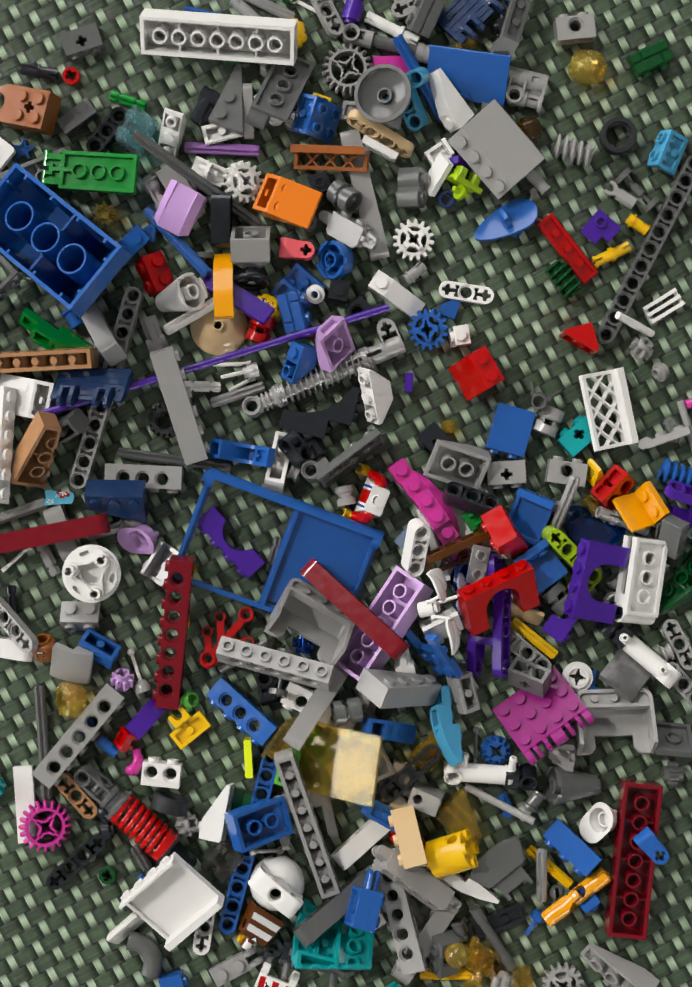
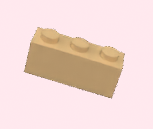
M413 805L390 810L391 815L388 816L390 828L394 827L396 835H392L395 847L399 846L401 853L397 855L399 866H404V870L428 865Z

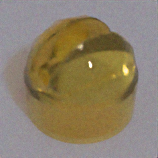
M456 420L440 421L441 429L445 433H452L455 430Z

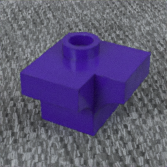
M598 209L580 233L594 245L599 239L609 243L621 226Z
M551 614L541 630L559 643L562 641L566 642L572 634L570 630L577 619L571 616L560 619Z

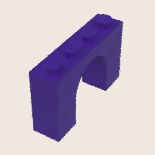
M581 538L577 547L576 562L573 565L572 579L568 586L567 600L564 603V614L574 618L613 624L617 605L593 599L588 590V580L591 573L601 565L608 564L626 568L630 549L620 545Z

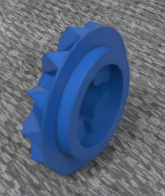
M492 735L483 741L480 749L481 756L488 764L502 765L505 761H508L511 755V746L504 737ZM490 745L495 748L499 746V751L502 756L497 754L492 755L493 751Z

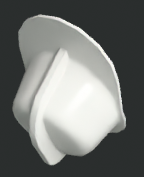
M603 802L594 804L580 821L579 829L582 838L588 843L599 842L608 832L616 827L618 811L610 808Z

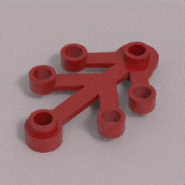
M243 607L238 613L239 619L226 634L224 624L227 619L226 614L221 611L215 614L214 619L217 624L218 643L213 649L211 637L214 635L213 628L205 626L202 629L204 651L200 654L199 661L204 668H214L219 662L217 661L216 650L221 636L233 638L245 623L253 621L255 614L251 608ZM246 612H250L248 619L244 618ZM219 614H223L224 616L222 621H218L217 619ZM206 629L211 630V634L208 636L205 635ZM247 636L244 639H237L246 642L247 639H251L252 644H255V640L250 636ZM207 656H212L213 658L210 663L206 661Z

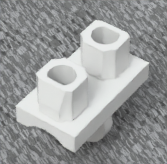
M196 156L191 168L219 188L222 187V183L225 181L223 175L228 174L225 170L226 168L199 156Z

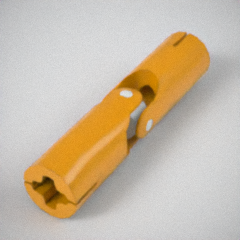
M603 867L598 868L574 887L568 895L561 897L541 913L543 919L550 927H553L570 914L576 906L585 902L610 883L612 879ZM585 888L586 893L584 897L577 890Z

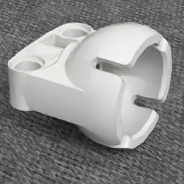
M271 855L263 858L255 865L248 881L252 897L261 907L269 911H280L287 918L291 919L304 904L302 896L305 882L301 867L295 860L285 855H277V857ZM273 889H278L281 892V895L277 897L273 896L271 894V891Z

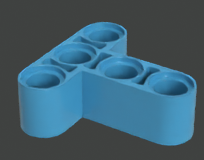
M417 67L405 73L412 87V107L408 106L402 116L406 126L411 131H418L428 123L426 111L416 90L417 87L427 83L430 74L425 67ZM416 72L421 75V82L416 79ZM389 95L384 96L383 100H387L389 98ZM414 117L419 118L420 125L414 122Z

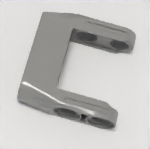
M326 783L306 786L313 808L322 806L327 832L331 840L339 839L332 802ZM285 791L272 795V798L284 796L288 812L292 813ZM290 835L280 838L283 851L291 849Z

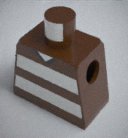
M250 900L238 926L239 931L245 936L239 945L247 951L251 949L255 942L264 947L285 923L276 914Z

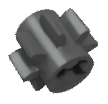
M667 761V766H662V780H667L668 785H678V781H683V766H678L679 763L677 761Z

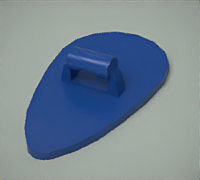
M518 198L508 202L480 224L474 233L475 240L493 241L528 229L535 223L538 217L536 204L526 198Z

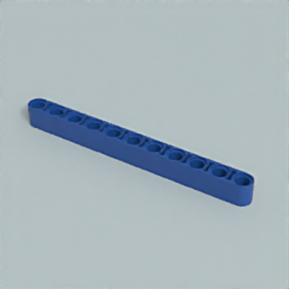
M282 729L278 732L282 739L279 742L272 740L265 746L250 804L270 799L277 768L274 760H269L266 754L282 749L284 745L283 738L285 737ZM268 770L272 773V777L265 779L261 773ZM264 789L267 792V796L259 797L257 791ZM237 853L219 923V928L224 934L233 933L237 926L255 855L250 853ZM241 863L246 864L248 869L241 871L238 869V865ZM239 882L243 885V888L237 890L233 887V884ZM235 901L238 903V906L231 908L228 903ZM229 919L233 922V925L230 927L226 926L223 921Z

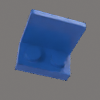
M302 93L290 131L311 136L331 145L343 109L319 96Z
M545 538L513 561L515 563L524 559L534 568L538 595L568 574L566 568L550 549L549 543Z

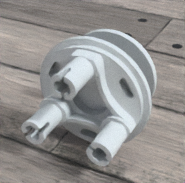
M88 544L78 547L68 555L63 565L62 578L66 589L73 597L83 602L95 603L107 599L116 591L121 580V567L118 559L109 549L100 545Z

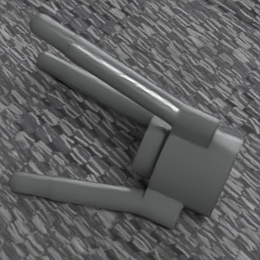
M530 382L531 404L534 407V412H539V409L545 407L547 401L562 393V390H558L549 396L542 392L536 393L533 382Z

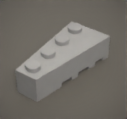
M364 668L356 689L378 708L387 709L434 705L442 685L436 681L435 677L428 674L421 675Z

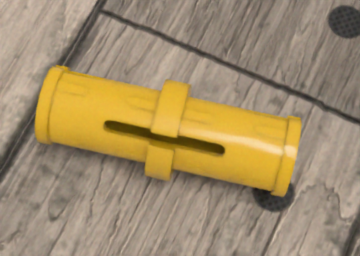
M625 241L616 247H609L607 251L592 256L593 263L595 262L594 266L598 268L610 261L614 262L617 258L631 253V246L628 247L629 242Z

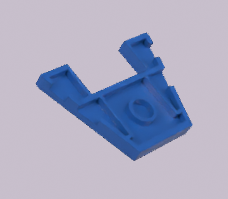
M408 629L403 639L407 640V643L432 666L436 674L457 679L464 674L453 657L449 658L446 654L448 648L445 645L441 646L439 642L442 639L438 634L429 633L424 638L429 644H425Z

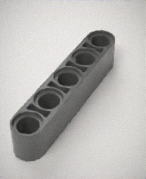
M365 869L358 872L340 888V894L329 897L293 929V933L304 947L314 942L346 914L352 885L363 887L366 875Z

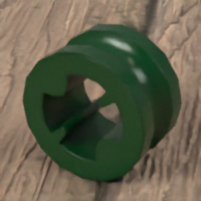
M106 865L99 872V880L103 884H111L117 876V871L113 866ZM107 870L111 871L110 875H112L113 877H109V879H106L105 874H103V871L105 873Z

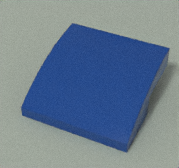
M297 262L271 293L277 296L280 293L302 289V292L306 293V290L311 285H320L324 290L327 286L302 264ZM313 291L312 296L317 298L318 293ZM308 300V303L306 304L307 310H308V309L310 308V306L313 304V303L309 302V300Z

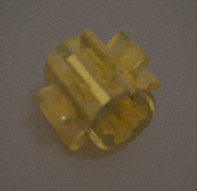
M103 201V205L96 203V210L91 211L92 214L97 216L94 221L99 222L101 220L102 226H105V222L112 224V216H117L116 213L111 212L114 206L110 205L107 207L105 201ZM106 210L108 214H105L103 218L100 213Z

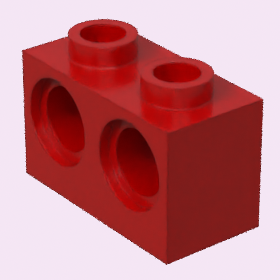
M615 464L589 492L597 503L606 509L612 510L615 507L612 500L626 495L636 484L626 471Z

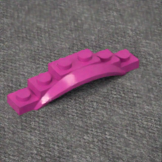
M404 457L387 469L396 483L400 485L421 512L441 545L461 538L460 528L453 509L443 502V494L430 480L412 470ZM459 552L448 556L449 559L455 561Z

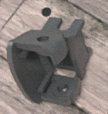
M513 835L489 849L478 859V867L471 869L469 872L471 880L488 889L498 887L509 901L512 899L509 892L525 879L530 884L533 882L530 874L523 867L525 855L517 835Z

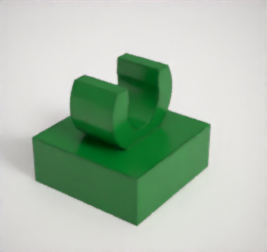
M468 512L461 515L471 532L483 523L480 516Z

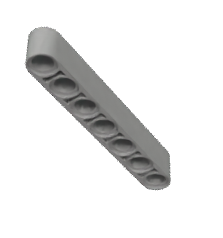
M353 129L339 133L342 146L363 147L358 130ZM358 156L352 162L356 168H363L364 157ZM369 169L368 173L348 172L352 187L363 195L362 204L358 209L359 217L368 223L367 226L373 229L372 233L380 238L376 249L367 248L370 260L375 261L390 257Z

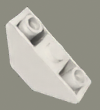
M166 107L163 113L158 145L175 157H177L185 131L186 118L183 113Z
M359 367L357 368L358 381L361 387L365 417L367 422L380 425L383 423L393 401L390 381L373 370Z

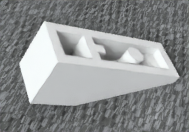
M441 68L430 73L429 83L438 116L445 128L452 133L464 126L475 114Z
M380 270L377 271L368 284L369 290L409 317L413 315L418 316L417 311L422 310L425 306L423 301Z
M276 431L272 448L275 449V460L272 468L267 467L264 487L283 493L289 459L279 449L278 441L288 433Z
M235 783L226 785L202 818V821H199L197 828L199 839L222 843L226 840L228 827L224 813L231 811Z

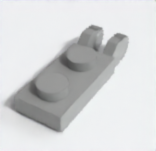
M682 424L674 427V431L668 434L665 430L656 433V438L645 437L639 440L638 447L642 450L649 449L687 436L692 431L690 426L685 427Z
M257 946L251 947L249 951L245 950L243 952L242 950L209 969L217 987L248 972L264 961L262 956L250 962L247 957L258 951Z

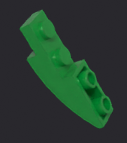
M26 307L22 311L18 323L32 332L29 339L46 349L91 347L64 326L58 330Z

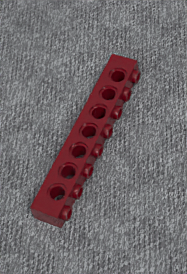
M172 554L165 564L168 578L164 579L163 590H166V597L162 598L161 609H164V616L160 618V627L163 630L162 634H159L158 646H161V651L157 653L156 657L159 671L155 672L154 682H157V689H154L152 700L156 701V708L178 710L180 706L195 557ZM180 573L183 579H175L174 574ZM173 592H178V593H180V594H181V598H179V599L174 598V597L172 596V593H173ZM170 611H177L180 616L173 617ZM174 629L178 635L173 636L168 630ZM167 648L175 649L176 653H169ZM171 666L174 671L168 672L165 667ZM168 684L172 689L166 690L163 685Z

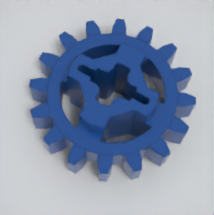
M425 308L424 313L421 310L417 311L418 317L415 315L411 317L414 322L408 323L412 327L408 333L413 334L410 340H416L415 346L422 344L423 350L427 346L429 350H433L434 345L438 348L441 346L440 342L445 343L447 341L444 336L449 335L446 329L450 325H445L448 318H441L443 312L436 314L435 308L431 312H429L428 308ZM433 318H435L439 322V324L433 321ZM422 319V324L419 327H417L419 321ZM425 327H432V331H426ZM438 331H441L439 337L436 339V333Z

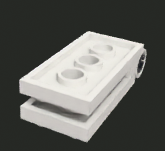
M624 535L622 546L629 548L630 553L626 568L619 567L614 602L618 603L616 604L617 609L614 620L621 623L652 625L655 618H658L668 553L665 541Z

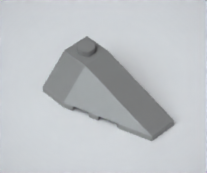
M589 943L580 953L591 968L602 975L604 978L603 983L606 986L657 987L660 982L645 968L595 944Z

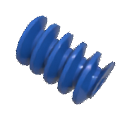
M666 458L658 470L656 479L658 480L660 476H663L664 483L669 478L670 480L692 486V467L688 466L685 469V464L682 463L678 466L677 461L671 463V460Z

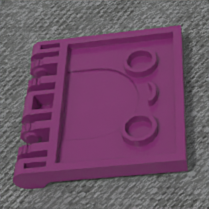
M555 666L550 669L552 684L543 698L520 689L492 709L531 766L538 762L531 752L533 749L540 759L544 757L543 752L538 748L543 742L548 751L552 752L554 750L548 741L550 737L557 747H560L569 740L562 730L564 727L567 728L572 736L576 735V731L570 726L571 722L576 720L580 728H586L580 719L581 715L589 725L596 721Z

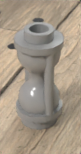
M149 174L142 179L140 186L144 188L146 193L150 194L155 202V208L158 209L164 193L160 188L157 175L152 176V174Z

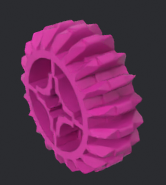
M43 799V805H40L39 801H35L37 807L33 808L30 804L28 806L30 812L23 811L26 818L20 817L19 819L20 822L25 823L18 826L20 830H24L20 833V837H25L23 840L24 844L30 842V849L36 845L37 852L40 851L41 847H43L44 852H47L48 846L54 851V844L61 847L62 844L59 840H67V837L63 834H70V830L66 828L72 826L71 822H67L70 819V815H64L67 810L66 808L60 810V803L54 807V800H51L49 805H47L46 799ZM43 811L51 812L48 813L45 817L35 816L36 814ZM56 814L61 820L59 831L53 826ZM31 821L38 826L34 837L29 832ZM48 822L50 828L43 830L41 824ZM46 834L54 836L48 840H39Z

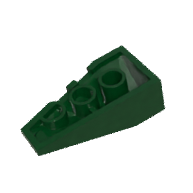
M692 549L684 555V561L681 565L673 570V576L670 580L663 584L659 608L661 616L692 600Z

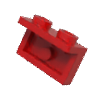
M162 251L142 256L135 262L136 271L143 281V288L149 297L160 293L174 281Z

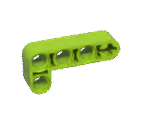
M552 525L546 526L542 530V538H545L549 546L573 569L578 553L577 546L561 530ZM552 533L558 539L557 541L552 539ZM568 545L567 551L563 552V547ZM598 568L589 577V592L602 578V573ZM571 577V578L567 581V583H566V589H567L568 592H569L568 586H569V583H570L572 577Z

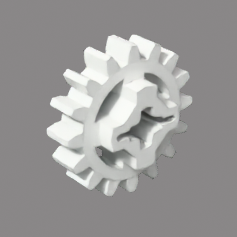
M242 160L232 163L231 167L225 169L228 174L223 175L226 182L222 183V185L227 186L224 192H230L232 197L236 198V203L242 201L245 204L249 201H254L259 193L258 190L261 188L260 182L264 181L259 178L261 171L256 172L257 166L250 167L249 161L244 163Z
M408 219L407 225L400 223L401 230L395 229V233L398 236L395 235L392 238L397 241L393 244V247L399 248L396 251L397 254L403 253L402 259L408 256L409 261H412L413 257H416V260L419 261L420 255L424 258L427 257L425 251L431 252L432 248L429 245H433L434 241L430 240V238L434 234L428 233L430 226L423 227L424 221L417 224V219L414 220V223H411ZM410 228H417L419 231H412ZM403 233L406 239L401 245L400 238ZM424 236L426 237L425 247L421 243V239ZM410 237H412V238H415V237H416V238H417V241H416L417 244H415L414 242L409 243ZM414 249L416 252L412 253L408 252L407 250Z

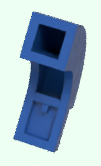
M211 438L208 457L272 468L275 460V449Z

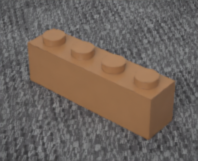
M37 411L12 456L10 479L12 484L47 488V477L50 476L51 472L50 465L54 461V450L57 448L62 430L54 413Z

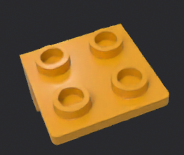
M651 481L645 482L633 493L612 500L632 533L656 525L670 513Z

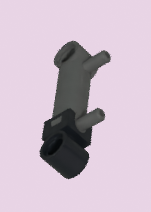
M271 939L264 946L262 957L269 964L277 963L280 960L279 966L283 967L281 979L288 980L290 969L294 966L291 961L293 943L285 941L282 946L279 940ZM273 948L277 953L270 954L268 949ZM309 969L331 974L328 987H336L338 978L342 980L350 979L355 971Z

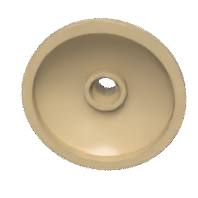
M235 307L234 318L215 319L213 310L190 323L191 335L197 346L206 353L217 356L237 350L243 344L248 328L245 314ZM220 322L222 324L221 328L216 329L215 323Z

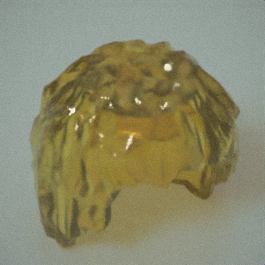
M579 49L576 50L570 60L568 72L570 78L576 82L586 85L596 84L605 76L607 63L598 51Z
M60 682L55 690V705L58 706L59 715L69 718L79 717L82 709L87 704L86 690L83 686L74 682Z

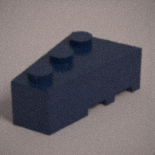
M87 479L84 494L86 510L147 523L149 503L145 480Z

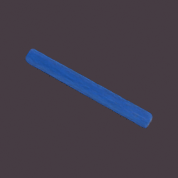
M399 34L394 37L392 41L408 70L411 71L420 67L403 35ZM416 72L415 77L421 82L422 77ZM428 81L421 85L419 89L437 121L441 123L442 121L438 116Z
M152 206L146 207L143 214L202 277L208 276L211 273V269L180 236L158 226L154 219L156 210Z

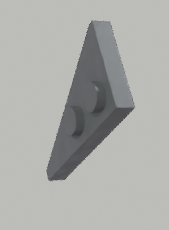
M237 62L208 120L209 123L243 136L242 64Z

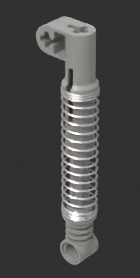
M388 318L380 320L377 324V334L380 343L371 347L360 348L358 352L355 350V353L349 354L333 372L321 369L319 372L317 367H315L316 374L310 371L309 377L306 374L304 379L301 378L295 384H291L287 380V386L283 382H281V385L280 383L275 384L271 387L269 393L265 391V394L260 393L259 397L256 395L245 398L242 402L243 411L248 417L257 418L265 412V409L269 411L270 407L274 409L273 406L282 408L289 405V398L294 403L293 396H296L300 401V393L305 398V391L311 396L310 389L317 393V386L322 391V384L328 388L330 384L334 386L335 382L339 384L340 380L345 381L346 377L351 379V375L357 376V368L359 367L372 370L375 368V365L405 353L406 348L395 323ZM383 327L390 328V336L394 334L396 336L383 341V339L387 338V333L383 331ZM256 403L257 409L253 412L248 411V405Z

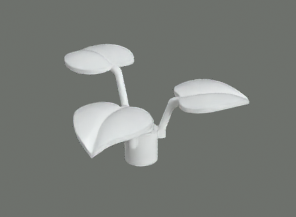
M435 568L426 574L431 579L437 596L430 600L419 602L417 610L421 618L431 616V619L446 620L451 655H454L460 646V634L454 620L451 621V618L448 616L437 615V613L441 611L440 604L457 599V595L446 598L447 583L444 573L440 568ZM462 573L457 574L456 577L458 590L467 585Z

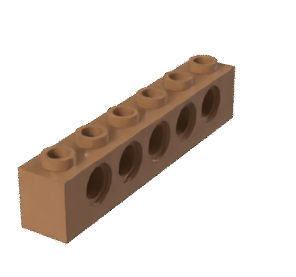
M96 346L0 352V373L85 369L99 366L98 348Z

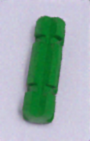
M115 90L110 92L109 100L112 102H119V104L133 109L136 107V110L142 112L146 109V100H137L136 97L124 93L120 94V92Z

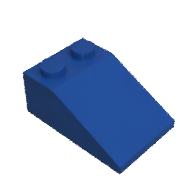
M284 796L241 806L224 813L233 849L240 853H245L294 833Z

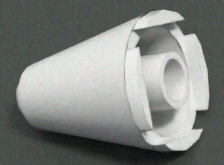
M184 273L156 296L155 303L161 312L198 311L206 305L204 302L208 297L207 288L200 277L194 276V273Z

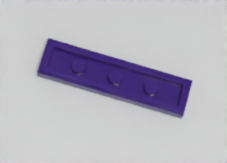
M211 269V273L203 279L207 291L213 294V270ZM233 283L234 307L264 326L274 313V307Z

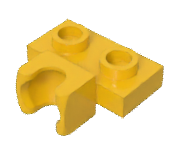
M183 705L179 709L182 713V718H177L174 714L168 717V720L175 727V730L169 735L181 750L212 725L200 710L192 716Z

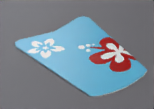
M45 490L46 499L43 505L72 504L74 494L72 492Z

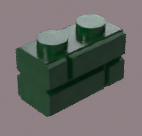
M663 38L629 54L626 60L634 78L638 79L641 77L644 80L652 76V72L657 69L661 72L669 68L670 63L673 61V55L666 40Z

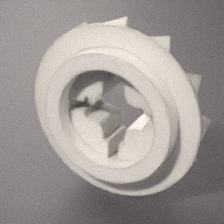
M582 662L568 664L562 673L563 678L574 692L587 690L593 681V673L590 667ZM578 669H580V675L586 679H579L577 685H575V678L569 675L576 674Z

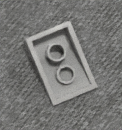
M437 439L423 475L445 483L458 482L479 490L492 458L487 450L468 444Z

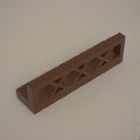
M481 528L428 551L425 561L427 570H432L431 564L441 559L442 562L439 568L442 571L470 560L471 554L465 553L464 550L473 546V544L483 546L481 545L482 541L491 538L490 534H486L484 529ZM492 545L487 546V547L491 548V550L494 549V548L492 547ZM459 552L455 561L447 560L448 556Z

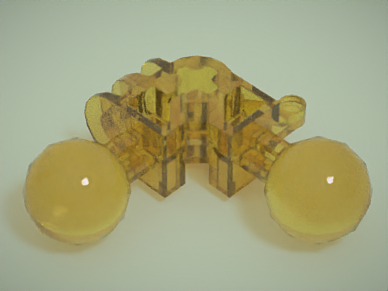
M473 936L470 944L463 945L456 942L447 947L445 951L446 962L454 968H461L466 965L465 970L471 973L470 979L465 981L461 987H483L480 983L481 978L492 976L493 962L497 957L493 950L479 942L478 937Z

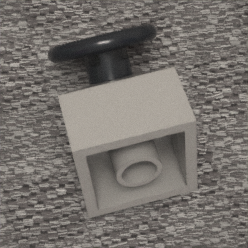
M232 226L230 237L231 262L244 269V273H240L233 278V283L247 291L267 288L271 284V280L267 275L259 273V269L270 262L271 226Z

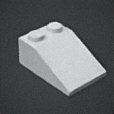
M454 607L437 614L448 616L451 618V621L454 620L459 634H462L461 630L464 627ZM430 617L419 623L425 637L429 633L438 634L442 639L439 642L440 644L444 642V638L449 637L446 629V620L431 619Z

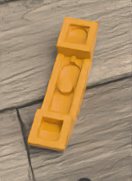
M231 253L214 254L213 301L215 319L234 318V264L231 262Z

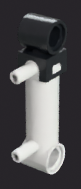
M615 620L613 624L601 622L596 627L669 690L682 676L678 670L661 658L621 622H616Z
M464 752L463 763L451 767L445 760L443 764L444 781L449 785L472 782L504 785V789L517 790L519 784L521 789L527 791L535 789L538 785L535 765L531 766L530 763H524L519 766L517 757L514 755L510 756L509 762L505 761V765L468 763L469 754Z

